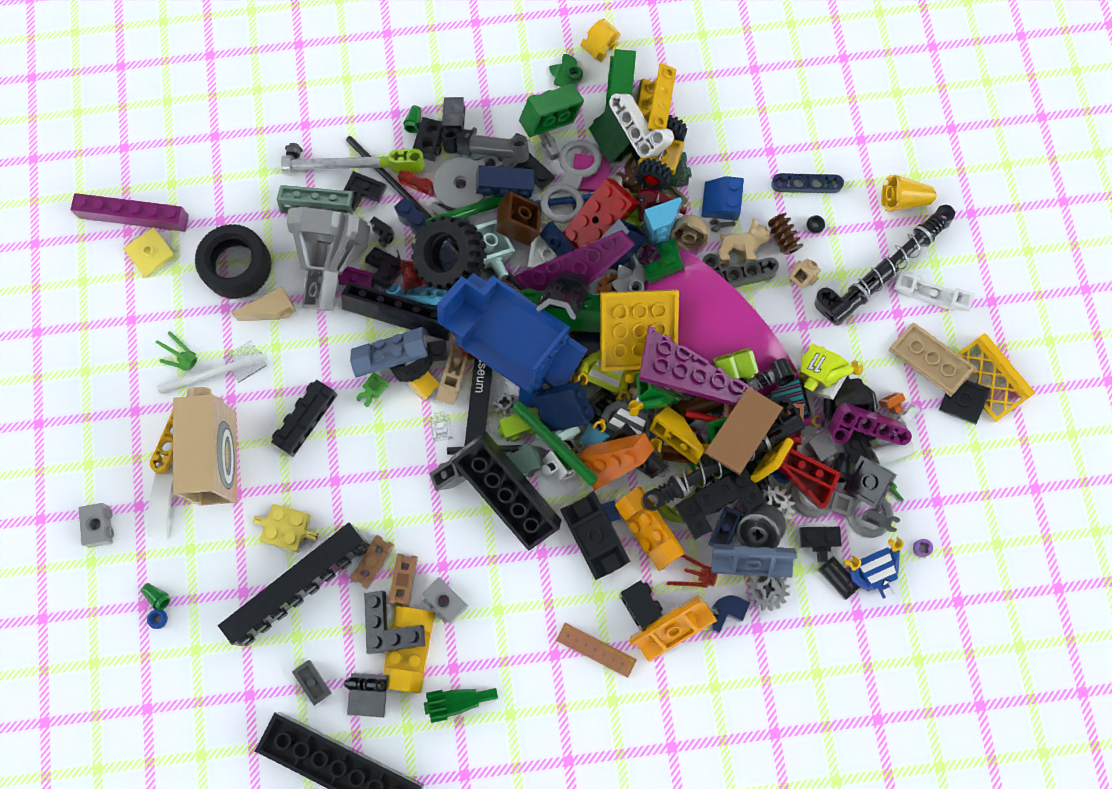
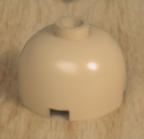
M684 215L676 220L670 235L672 238H675L678 247L686 251H690V248H696L697 251L704 248L707 243L708 227L702 218L695 215Z

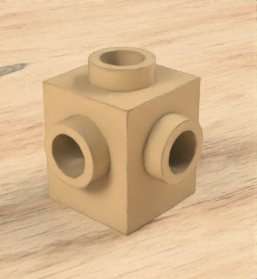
M807 258L802 262L799 260L792 267L793 272L788 277L803 289L809 284L812 286L819 279L817 275L821 272V269L818 268V264L815 261Z

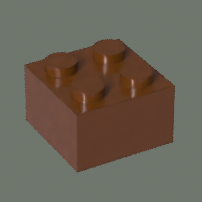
M509 191L499 202L496 232L529 246L540 234L542 211L540 204Z

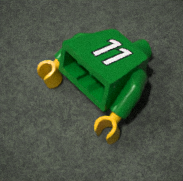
M640 369L639 371L626 370L625 382L633 383L636 377L638 399L642 402L639 403L636 400H632L629 403L630 416H637L640 409H664L670 403L675 405L679 402L681 396L673 389L638 380Z

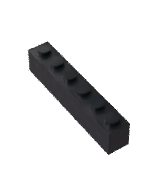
M349 281L341 294L342 310L409 330L423 327L427 330L429 336L449 341L452 335L451 331L437 322V307Z

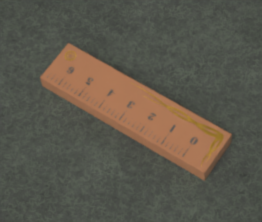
M564 623L556 639L557 642L627 678L637 659L567 623Z

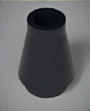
M844 452L838 453L833 466L834 470L841 473L838 480L839 483H846L850 477V455Z

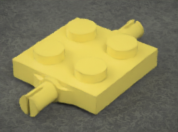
M277 504L272 505L266 518L255 515L252 523L263 526L259 539L260 542L297 553L305 538L317 541L316 537H318V533L308 531L310 514Z

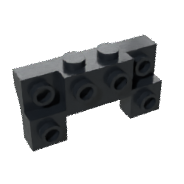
M744 468L740 475L734 473L725 478L723 476L720 479L715 478L712 480V485L705 486L704 488L698 487L694 490L695 494L675 505L694 541L713 531L706 518L707 516L739 498L747 512L766 502L757 484L751 480V476L746 468Z

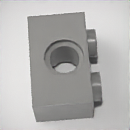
M97 503L78 507L82 546L92 548L113 544L115 533L111 526L113 513L110 506L104 503ZM100 521V527L95 529V524Z
M440 577L422 593L425 597L424 603L431 609L435 607L439 611L437 616L444 623L447 621L453 623L469 607ZM443 596L449 598V604L446 607L439 605V600Z

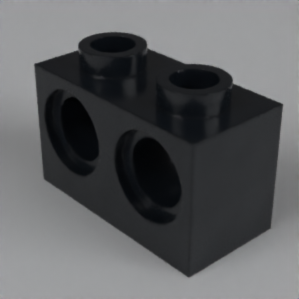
M422 117L412 149L421 150L425 160L435 162L437 156L441 154L442 132L445 130L442 129V121ZM427 146H431V147H432V148H430V149H428V150L424 149V148L427 147Z

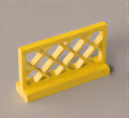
M986 333L979 336L957 353L967 361L969 359L980 361L979 371L975 370L973 372L978 374L977 384L981 382V374L992 376L991 386L983 385L991 388L990 399L986 400L983 408L994 422H997L1035 394V391ZM974 345L981 350L980 358L969 356L970 348ZM983 361L991 362L993 373L982 371ZM995 376L1003 377L1006 380L1005 388L994 386ZM994 390L1005 391L1004 401L993 400ZM1008 391L1016 392L1021 399L1016 403L1007 402ZM992 403L1003 404V411L998 416L992 411Z

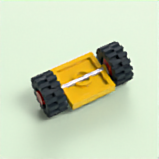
M669 115L666 129L673 132L674 140L672 144L656 157H640L635 180L639 186L643 185V189L650 188L663 191L668 186L671 175L675 174L684 149V139L688 130L686 123H683L682 119L678 120L677 116L672 118V115Z

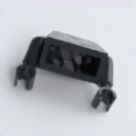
M848 375L833 400L824 398L823 414H825V418L822 419L821 426L824 428V421H831V415H834L837 407L844 403L880 414L876 410L878 409L875 392L865 385L860 378L850 379Z

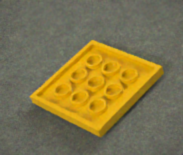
M679 290L600 292L601 371L639 370L649 325L656 328L655 331L663 336L666 334L671 338V341L678 344Z

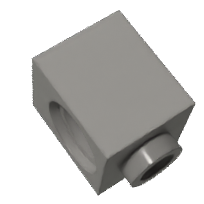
M826 432L805 444L813 459L824 464L834 460L833 455L838 452Z

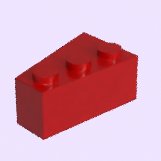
M790 448L781 466L778 468L818 509H826L841 476L840 472Z

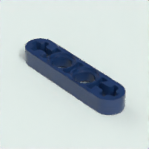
M779 173L771 181V187L774 191L790 193H838L844 185V179L836 174ZM799 179L803 182V186L796 187L793 181ZM778 180H781L782 186H779ZM819 180L821 186L814 187L812 181ZM833 181H836L837 187H834Z

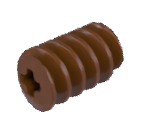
M787 213L773 217L767 224L771 228V233L775 234L774 239L777 241V246L781 247L780 252L784 255L792 254L804 246L803 243L797 244L801 238H794L798 232L797 230L791 231L795 225H788L792 219L791 217L785 218Z

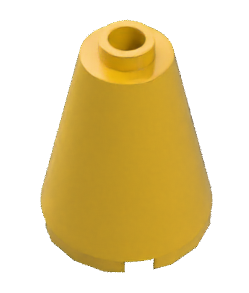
M890 174L886 177L885 180H888V182L882 186L881 204L886 206L884 210L888 212L931 205L937 197L934 187L896 174Z

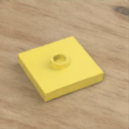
M154 227L123 248L144 277H147L176 257Z

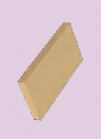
M914 322L888 350L950 397L977 368Z

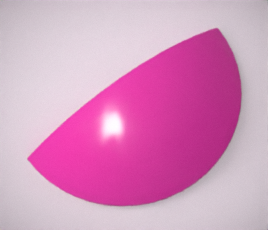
M679 247L685 269L652 284L647 279L644 282L645 291L679 290L678 345H684L708 360L712 366H714L713 359L751 348L759 371L755 374V377L759 376L760 373H766V370L770 369V365L781 358L787 359L793 372L798 373L780 341L756 310L723 277L688 251ZM659 253L655 256L652 262L661 259ZM776 383L767 384L763 388L760 387L757 392L763 396L770 395Z

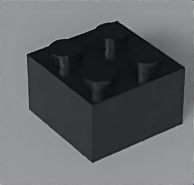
M642 580L619 594L620 599L639 630L663 616L661 613L663 611L662 606L658 600L654 601L652 599L651 593L653 592L647 582L643 584Z

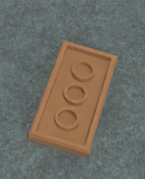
M748 387L705 451V454L740 475L781 413L783 407Z

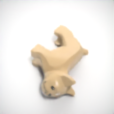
M753 218L747 233L728 234L726 236L722 233L720 235L721 246L718 252L721 266L729 265V255L732 252L742 255L745 263L756 261L755 252L761 244L770 240L771 232L766 226L758 224L756 218Z

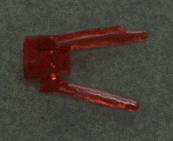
M684 554L681 556L682 558L702 568L700 572L685 568L684 571L697 575L698 581L701 582L667 581L666 583L667 585L714 587L718 574L711 573L710 566L704 565Z

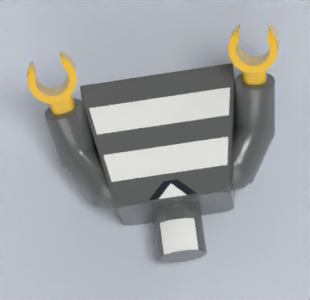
M637 393L634 400L638 401L639 403H642L641 401H639ZM625 397L622 401L617 400L606 406L599 417L600 421L595 422L592 428L595 429L597 424L601 426L599 433L604 432L606 427L615 432L627 423L637 434L645 433L650 441L652 432L649 429L652 424V418L649 415V410L640 409L637 416H630L628 405L632 400Z

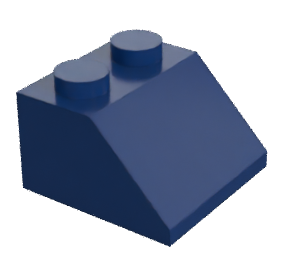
M724 176L706 181L704 184L701 217L738 221L741 213L744 178Z

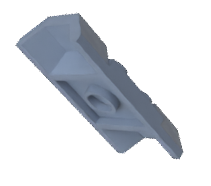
M420 327L403 334H396L393 337L377 340L372 345L368 343L351 348L350 363L354 376L356 378L427 357L428 353L424 343V336L428 335L427 330Z
M713 544L711 573L792 578L793 561L797 559V552L795 548L774 547L772 549L768 547H734V545Z

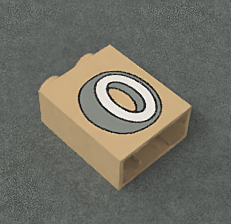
M206 387L187 389L186 397L173 398V494L198 506L238 503L236 412L223 402V398L216 397L212 394V389Z

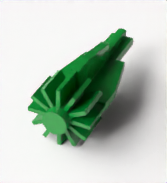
M493 688L479 692L476 689H456L444 692L440 689L426 692L427 702L423 703L425 715L429 714L431 723L448 720L447 717L479 707L481 702L498 699L497 689Z

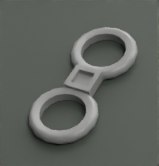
M585 140L571 141L563 146L558 159L560 167L565 172L561 183L551 186L541 196L540 206L542 213L547 219L555 223L565 224L573 220L584 206L583 197L578 191L583 178L592 176L601 167L602 156L600 150L594 144ZM573 149H586L593 155L594 163L588 169H574L567 163V154ZM561 192L567 193L576 200L577 207L568 215H557L548 206V200L551 196Z
M793 484L791 485V502H795L794 508L806 517L818 518L825 516L830 511L847 517L849 526L862 537L875 538L882 536L888 531L882 526L874 530L865 529L860 526L856 521L855 508L862 500L855 496L851 497L834 489L826 509L813 510L803 506L798 497V489ZM884 498L881 507L885 516L889 518L893 516L891 504Z

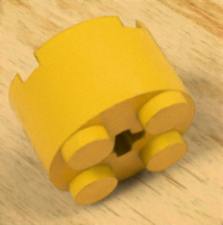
M605 18L599 19L588 30V37L586 40L582 39L580 46L601 63L607 57V52L610 49L614 50L618 46V39L621 34Z

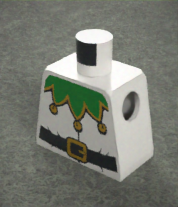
M572 440L562 441L576 456L581 453ZM553 449L543 458L545 465L542 466V471L546 476L552 474L557 481L579 476Z

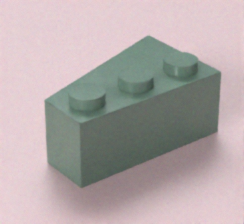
M524 444L518 447V451L514 453H505L525 477L534 476V472L541 470L542 466L545 465L543 458L546 454L542 447Z

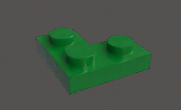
M675 238L658 244L657 247L661 259L644 266L646 278L650 284L685 269Z

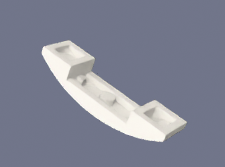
M900 271L894 287L897 291L916 300L958 311H970L976 294L960 288L952 290L919 280V276Z
M161 461V463L158 464V467L163 466L164 463ZM173 461L166 473H155L148 508V537L169 538L171 525L169 514L173 496Z

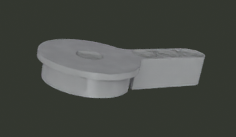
M487 155L480 160L463 157L448 160L435 173L433 180L435 194L443 205L453 210L482 201L485 196L476 194V171L478 165L488 166L493 164L498 167H510L516 162H513L511 158ZM460 185H465L462 189L458 188Z

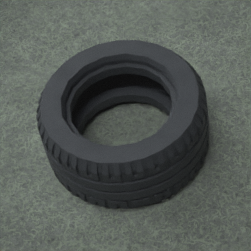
M239 224L222 225L208 232L197 246L198 249H196L194 259L197 273L201 280L219 296L228 299L245 298L254 294L259 288H262V285L269 278L272 265L270 252L262 239L248 227ZM233 246H243L251 250V262L242 274L230 278L217 274L216 262L219 255L226 249Z

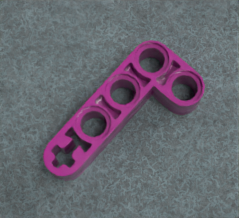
M847 403L837 407L828 425V432L836 444L846 443L853 430L898 445H906L912 439L911 432L903 422Z

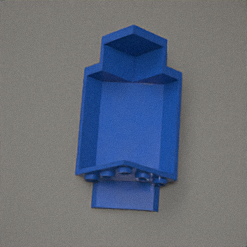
M474 273L468 279L461 276L437 303V322L456 335V344L530 395L535 390L539 391L544 383L550 387L568 384L588 350L570 338V326L544 309L536 311L538 305L493 275L487 282Z

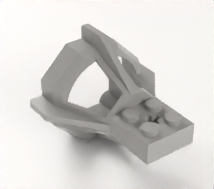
M307 207L288 209L287 227L294 237L300 263L299 267L307 271L302 308L315 311H333L336 304V288L339 283L338 275H342L343 270L368 247L370 226L367 225L368 223L365 220L353 216L351 213H341L332 210Z

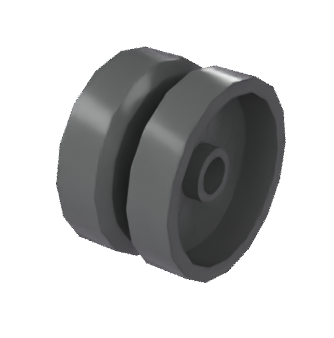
M766 503L753 508L744 514L738 524L737 536L742 546L774 549V547L779 545L787 527L785 517L775 506Z

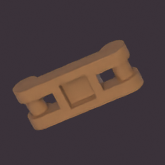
M379 535L374 537L368 551L350 577L352 581L360 582L362 587L366 589L370 587L394 547L393 543L385 542ZM378 547L383 549L381 555L375 552ZM364 569L370 572L367 577L362 575Z
M401 553L397 554L389 605L402 604L403 607L409 608L418 556L411 555V557H407ZM402 565H409V569L403 570ZM398 590H404V596H397Z

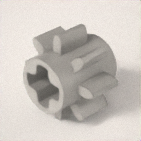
M506 392L502 396L496 395L498 401L493 403V406L499 407L496 413L502 412L505 417L509 412L514 414L512 407L517 403L512 402L514 395L509 397ZM504 401H507V402H508L507 407L504 408V407H503Z

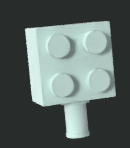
M497 219L477 225V231L483 235L481 240L486 243L484 252L487 253V259H484L483 262L486 264L484 269L493 268L498 279L502 281L509 276L503 263L509 260L515 249L507 236L496 232Z

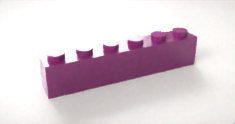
M74 193L70 208L79 219L182 232L186 231L189 214L182 206Z

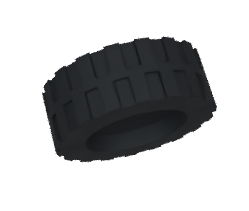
M427 347V357L417 359L406 366V363L390 368L397 380L400 382H412L430 370L433 358Z

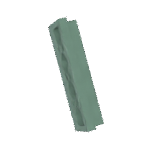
M280 185L276 199L280 213L288 214V209L305 206L353 214V191Z

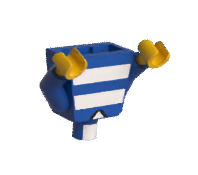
M897 537L895 543L890 538L888 540V544L891 546L890 549L889 547L884 548L862 559L852 555V562L845 560V565L849 566L852 582L868 592L878 588L883 599L894 595L889 583L898 579L900 550L904 546L903 540Z

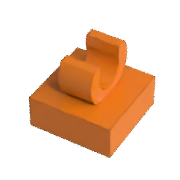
M894 392L878 402L881 408L889 409L892 414H899L903 412L900 403L906 399L903 393Z

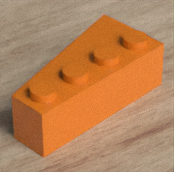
M642 433L586 446L577 457L598 476L597 482L592 485L595 491L642 465L654 451V447L646 434Z

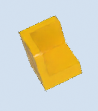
M427 371L425 375L410 382L409 385L426 401L429 395L439 387L440 383Z

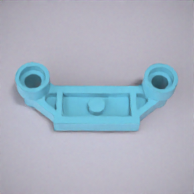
M392 285L386 291L387 293L423 304L437 305L449 290L412 285V287L402 290L400 285Z

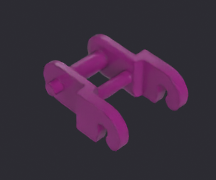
M646 245L645 247L642 246L644 251L639 259L641 263L648 265L650 264V261L647 260L649 252L656 251L657 248Z

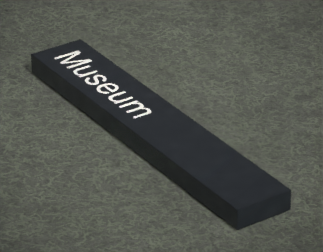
M476 357L474 359L464 447L486 431L493 369Z

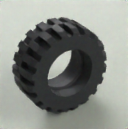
M439 216L436 219L432 218L427 222L428 225L423 224L420 228L421 232L416 233L414 237L416 241L415 244L412 243L411 248L414 249L413 254H411V260L415 263L413 264L414 270L419 272L417 276L420 280H424L426 285L432 286L435 289L450 290L461 276L465 279H468L472 273L479 277L481 276L480 270H484L486 264L483 262L484 259H487V253L484 252L486 243L481 240L483 235L477 231L475 225L463 219ZM453 236L459 247V256L456 264L449 271H445L440 263L439 253L442 244Z

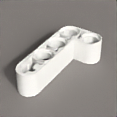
M614 94L611 96L609 101L610 107L640 157H656L672 144L674 135L671 130L655 129L651 131L647 129L648 123L630 94Z

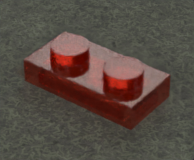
M400 170L397 176L400 184L433 197L435 191L431 180L427 178L421 179L410 171L404 172Z

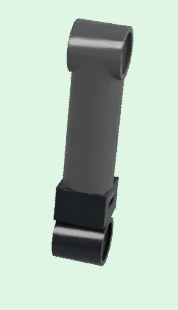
M473 127L471 130L462 129L461 132L456 128H447L442 132L444 151L449 154L458 153V155L471 156L472 153L511 158L516 163H523L529 159L528 140L525 137H520L519 133H515L512 139L476 135V127Z

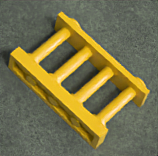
M664 63L659 64L657 78L653 82L643 78L639 83L636 104L648 123L647 129L651 131L666 129L677 69Z

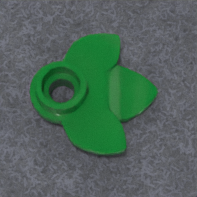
M563 54L562 64L549 66L550 73L556 77L554 84L557 86L577 83L583 78L582 69L577 66V60L571 55Z

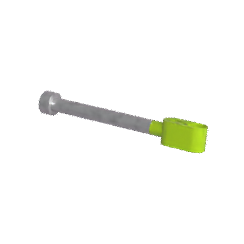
M395 149L388 156L308 159H294L292 155H283L281 157L283 174H294L295 170L391 167V170L396 174L421 173L425 169L423 154L419 149Z

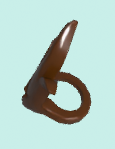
M632 154L624 167L626 175L622 172H617L616 175L622 178V187L629 189L631 193L635 194L642 188V185L639 186L635 180L638 165L634 167V172L630 168L634 160V155Z

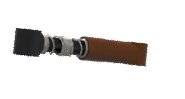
M781 358L774 361L770 365V369L766 370V373H760L759 376L746 379L743 382L758 391L760 387L763 388L767 384L785 385L795 379V374L787 359ZM695 397L691 400H680L677 404H673L671 409L684 417L689 425L695 419L685 417L687 409L708 414L724 407V403Z

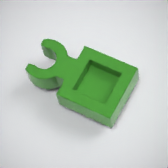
M374 372L362 385L365 391L359 393L356 399L361 401L362 398H367V401L364 403V406L367 408L372 403V397L374 396L378 399L390 384Z

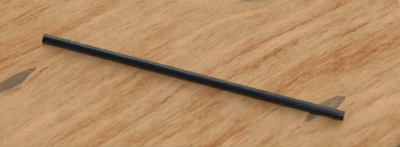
M352 136L346 138V141L362 157H372ZM374 168L403 198L410 200L415 205L416 210L423 212L427 218L433 217L384 168ZM453 236L448 238L446 241H449L450 245L459 253V247Z

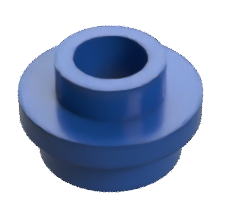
M154 609L147 616V623L153 629L163 628L168 621L167 613L164 610ZM159 615L161 620L157 623L155 619Z

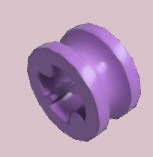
M920 539L913 544V552L918 557L929 556L933 552V544L928 539ZM920 543L927 546L925 549L926 553L924 551L920 552Z

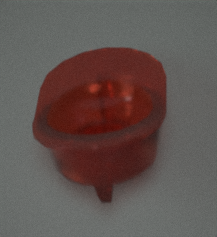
M396 250L403 276L404 294L406 295V290L421 287L423 280H420L417 276L419 272L413 268L414 261L401 260L399 252Z

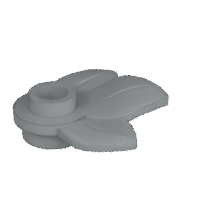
M639 264L632 271L623 265H619L617 270L618 279L612 282L614 289L617 292L633 291L632 287H637L638 291H645L644 282L647 278L644 267Z

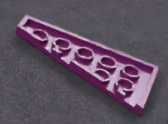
M620 230L514 275L513 278L523 289L530 288L535 291H544L554 278L567 271L583 275L588 285H590L628 252L635 243L623 230Z
M649 325L638 380L736 406L746 389L750 387L749 385L737 378L733 379L725 374L723 369L715 368L705 358L684 345L676 344L671 341L669 336L666 334L663 336L655 331L656 328Z

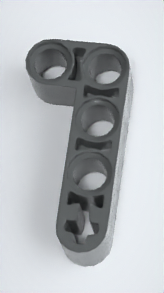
M710 253L703 258L705 264L707 262L713 263L714 267L711 268L734 288L774 278L779 269L778 261L772 257L723 269L718 256ZM751 270L755 272V275L751 276L747 271ZM729 275H735L737 280L730 279Z

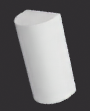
M911 440L906 445L889 442L870 451L874 461L885 466L914 454L915 447Z

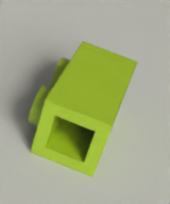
M536 407L529 409L540 420ZM517 414L499 420L501 426L497 427L501 438L505 437L507 442H516L522 439L521 436L527 434L532 436L536 433Z

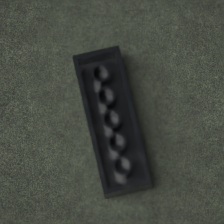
M484 431L455 454L451 462L528 551L560 529L562 519L487 431Z

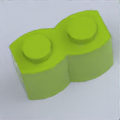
M751 348L713 359L715 368L723 369L724 373L733 379H751L759 372Z

